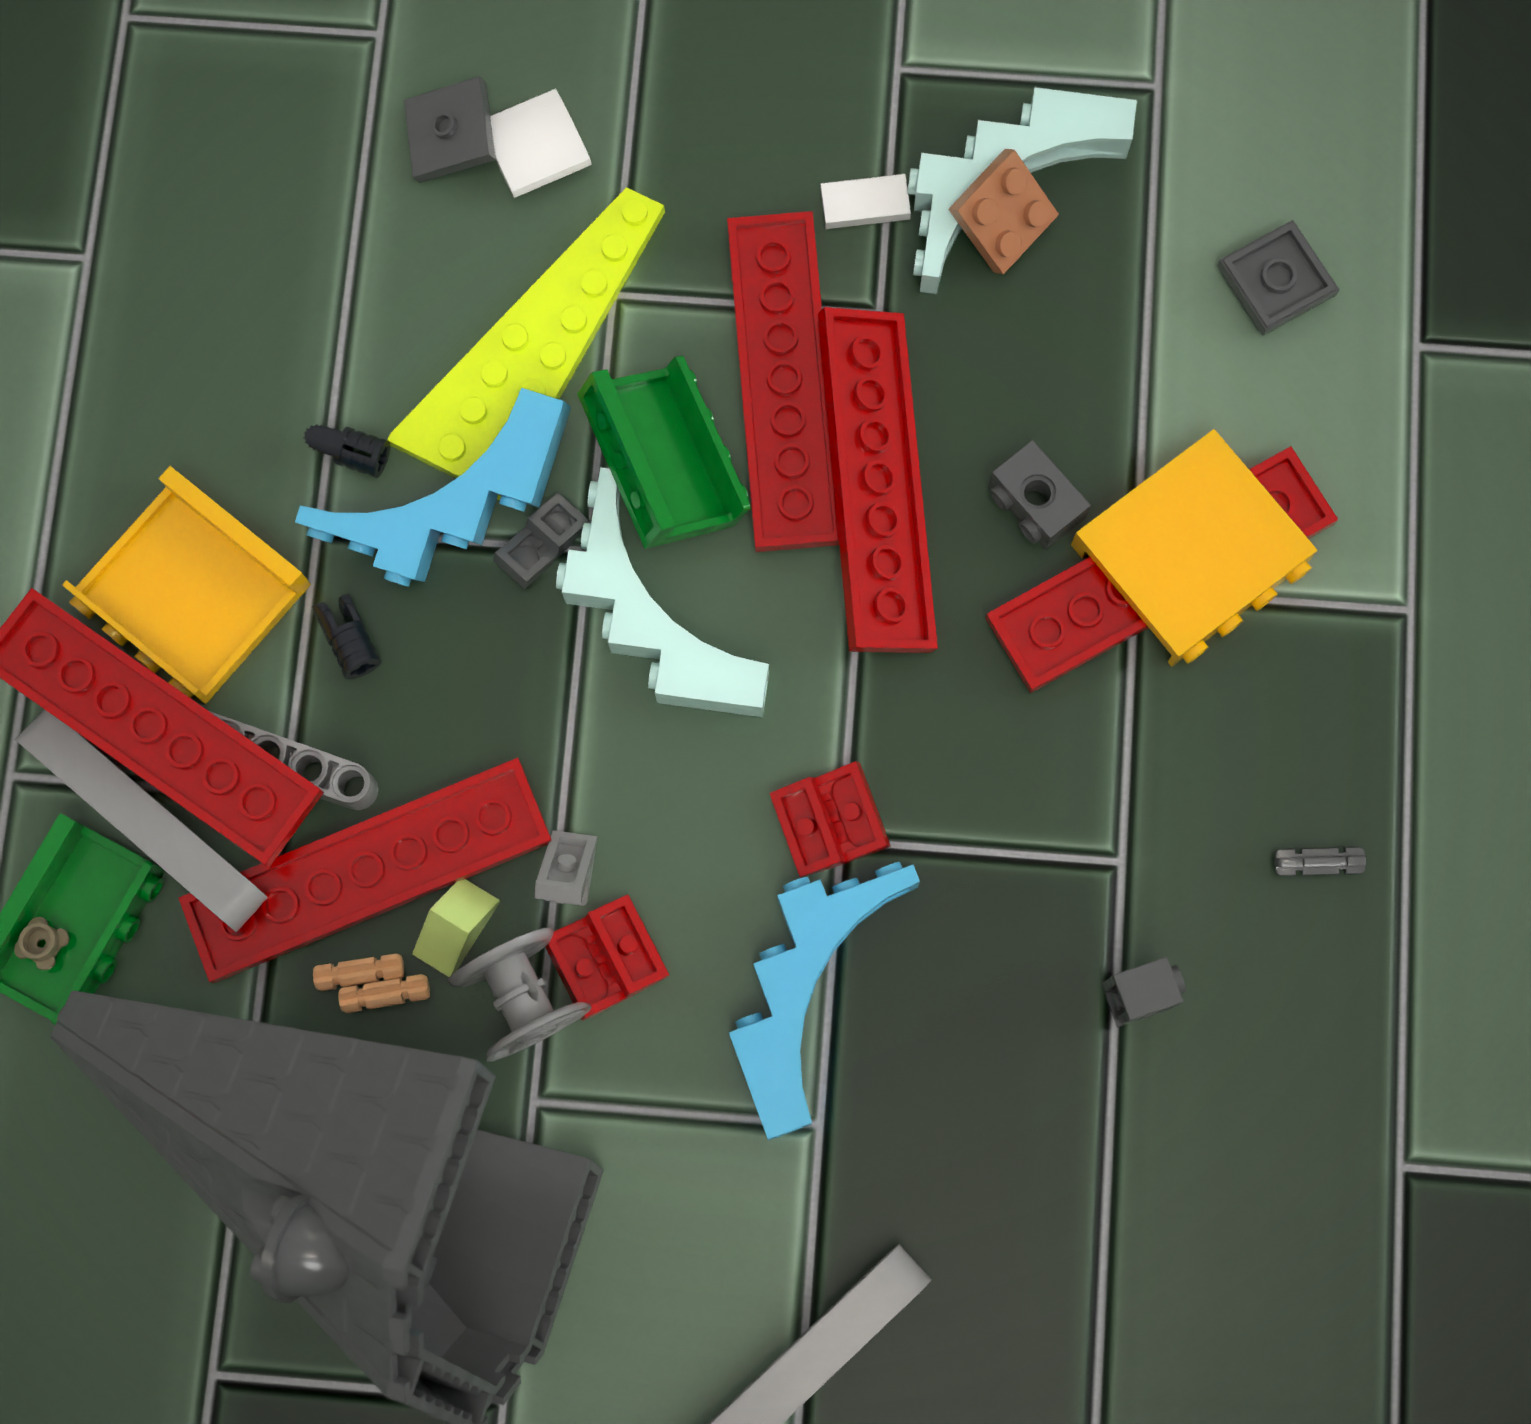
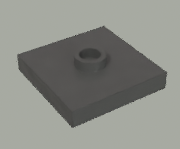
M480 76L404 100L413 178L419 183L496 160L487 86Z
M1294 220L1220 259L1217 265L1262 336L1335 297L1339 292V288Z

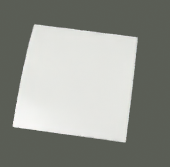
M556 89L490 116L495 158L514 198L592 165L580 135Z

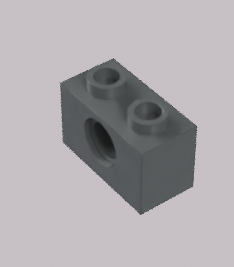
M1033 440L991 474L989 482L991 490H989L993 501L1003 511L1009 509L1020 521L1018 527L1026 539L1033 544L1038 542L1045 551L1082 522L1091 505ZM1030 491H1038L1045 496L1047 502L1039 506L1033 505L1026 500L1025 494Z
M1167 957L1114 974L1101 984L1117 1027L1172 1009L1184 1002L1181 993L1186 992L1185 982L1178 966H1170Z

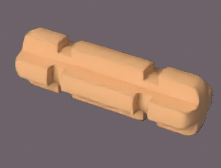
M399 954L383 955L381 960L369 957L338 962V966L335 967L330 963L317 965L313 968V982L315 988L320 991L336 989L337 985L344 988L378 982L380 978L390 980L402 979L404 977V962Z
M419 974L407 976L406 981L396 978L363 984V988H359L357 985L344 987L339 990L338 999L341 1011L352 1013L362 1011V1007L365 1006L369 1009L404 1004L405 999H409L412 1002L427 1000L430 997V987L427 976Z

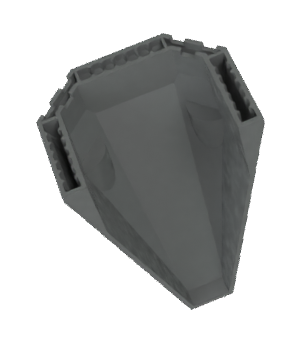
M71 990L65 1006L62 1007L58 1014L51 1038L255 1256L251 1265V1278L261 1282L265 1295L281 1303H290L296 1300L387 1398L398 1401L447 1424H488V1417L485 1416V1413L491 1403L504 1405L521 1384V1376L515 1373L522 1364L527 1362L536 1365L544 1355L604 1170L590 1158L477 1130L496 1077L477 1060Z

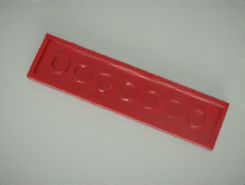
M813 211L727 218L755 552L838 546L839 537L818 313L822 310Z
M824 307L818 313L849 652L931 653L938 649L904 313Z
M1292 446L1249 469L1308 539L1335 525L1338 521L1337 516ZM1091 557L990 611L985 617L1030 694L1149 628Z
M33 588L28 591L1 626L0 678L264 865L271 866L324 794L313 783Z
M515 758L280 855L270 867L261 863L241 871L240 873L268 898L237 932L191 893L178 897L207 978L210 983L215 984L448 887L457 881L467 879L544 847L552 839L519 758Z

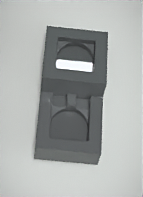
M556 493L527 518L526 527L495 552L493 561L523 589H526L571 546L582 533L584 523H589V520L561 494Z

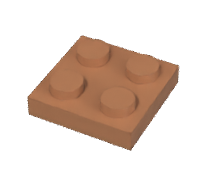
M1004 149L948 209L994 273L1003 275L1059 215L1014 149Z

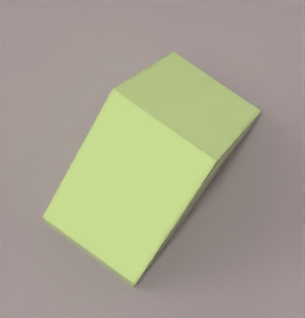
M466 879L457 881L429 910L412 955L450 977L457 971L501 901Z

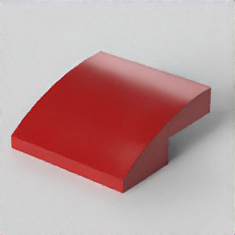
M852 762L816 778L807 777L769 793L800 878L843 865L891 847L860 762Z
M628 894L592 910L584 918L554 931L551 941L545 946L572 1002H585L592 1006L591 1010L581 1017L582 1021L619 1004L669 976Z

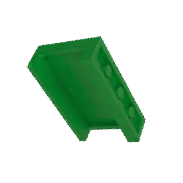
M684 356L673 357L667 367L615 379H611L607 369L591 372L577 395L644 549L734 527L750 510L748 493L744 485L739 481L731 463L730 452L721 441L714 425L713 414L706 407L697 387L696 376L689 369Z
M60 813L0 913V993L51 1020L52 1024L56 1025L58 1014L62 1007L65 1006L71 990L94 994L99 984H104L111 977L117 965V960L114 958L123 943L130 942L137 933L141 923L138 917L147 902H153L162 890L164 884L162 876L165 870ZM36 917H43L47 920L48 925L54 929L62 928L66 930L70 937L68 945L62 947L56 955L55 966L46 971L37 968L36 962L29 958L21 959L14 952V946L18 942L20 933ZM40 940L38 943L39 948L44 947L46 941Z

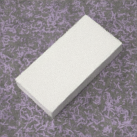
M905 174L821 183L820 190L826 229L910 220L911 211Z

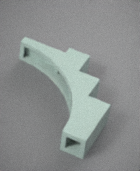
M1035 87L1031 104L1023 103L1020 125L978 120L976 136L967 135L964 158L921 153L919 169L911 168L907 192V194L916 195L914 211L922 212L919 236L927 237L926 249H917L913 272L914 276H921L920 292L937 294L944 263L958 234L962 230L948 209L1004 149H1014L1030 173L1060 162L1087 158L1126 159L1133 137L1137 100Z
M600 467L598 481H591L588 492V507L593 508L591 523H584L581 535V549H586L587 551L569 550L567 563L560 562L558 566L556 588L562 589L566 604L613 610V613H605L602 628V638L608 639L611 653L660 660L659 663L652 662L648 688L655 689L657 703L763 717L769 680V664L736 657L702 642L675 623L650 597L633 570L623 544L619 518V489L610 469Z

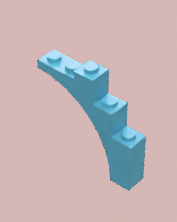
M521 388L507 422L488 450L461 476L435 493L401 507L370 513H334L300 505L295 523L308 526L306 535L332 543L334 535L350 540L348 549L373 556L375 549H378L373 566L386 570L383 579L408 587L410 586L411 579L425 582L440 533H443L442 542L467 549L469 541L482 545L498 495L501 496L499 504L522 512H525L527 504L540 508L571 406L565 401Z
M896 862L875 871L877 878L862 884L859 883L858 878L841 882L832 887L834 894L829 896L826 895L821 879L810 882L809 877H803L783 886L785 893L777 895L778 904L795 948L787 951L785 944L769 948L759 953L761 961L753 963L771 1017L763 1019L761 1012L737 1020L735 1022L737 1030L729 1032L768 1141L812 1125L802 1086L800 1049L804 1019L816 982L834 951L859 923L884 904L918 888L920 880L914 865L902 868L901 862Z

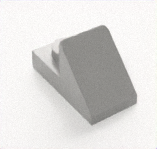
M553 830L551 834L552 841L548 843L535 883V898L556 903L584 906L587 904L597 836Z

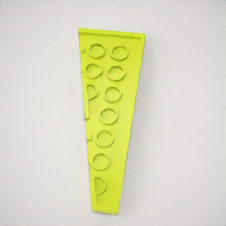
M626 187L391 432L387 439L390 441V446L454 478H458L488 450L507 422L521 388L560 399L665 213L664 205Z

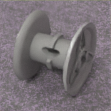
M552 928L535 930L499 945L458 969L448 979L450 986L460 988L486 980L496 998V1001L493 1002L497 1011L502 1010L511 1033L489 1048L486 1053V1062L505 1058L550 1037L579 1020L592 1008L588 1003L576 1002L557 1010L553 1009L544 991L547 982L545 978L538 979L528 959L549 944L553 937Z

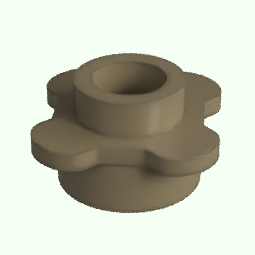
M36 917L20 933L18 942L14 946V952L21 959L29 958L36 962V966L40 970H50L56 964V955L62 947L68 945L70 937L66 930L62 928L54 929L48 925L46 919ZM40 940H45V941H46L45 946L42 947V948H39V946H38L39 941H40Z

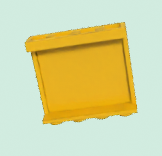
M1215 429L1211 430L1077 531L1071 543V546L1081 558L1087 554L1092 558L1172 655L1168 660L1171 667L1182 659L1189 664L1209 648L1205 641L1217 632L1222 638L1232 632L1244 621L1239 615L1251 606L1258 611L1278 595L1274 588L1283 581L1287 580L1292 585L1312 569L1308 562L1318 551Z
M169 466L158 478L165 486V489L76 587L67 580L62 585L74 595L69 603L89 620L96 613L107 623L101 630L123 647L128 640L135 645L139 651L134 657L149 670L156 673L162 668L173 677L168 682L189 698L195 695L206 704L311 586V583L301 571L173 467Z

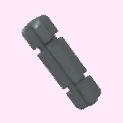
M1338 847L1300 848V853H1295L1294 848L1278 849L1274 854V868L1279 876H1295L1296 871H1301V875H1338L1339 870H1344V874H1361L1364 872L1366 865L1365 852L1361 847H1344L1343 852H1339Z

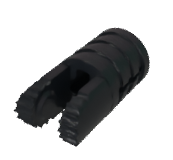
M318 424L306 428L307 431L304 432L305 437L303 438L306 440L305 443L309 445V448L317 449L318 452L333 456L335 464L346 466L348 469L357 470L363 474H369L375 478H378L384 471L389 458L390 441L379 439L374 435H367L362 431H355V429L345 427L343 431L324 427L323 425L319 426ZM353 448H357L362 451L371 453L372 455L371 457H368L353 452Z
M346 594L340 596L338 601L340 612L345 621V624L339 627L326 603L315 604L312 608L329 646H332L333 654L337 657V662L340 668H342L344 678L355 679L378 668L381 664V659L375 653L376 650L370 642V637L366 632L364 623L351 596Z

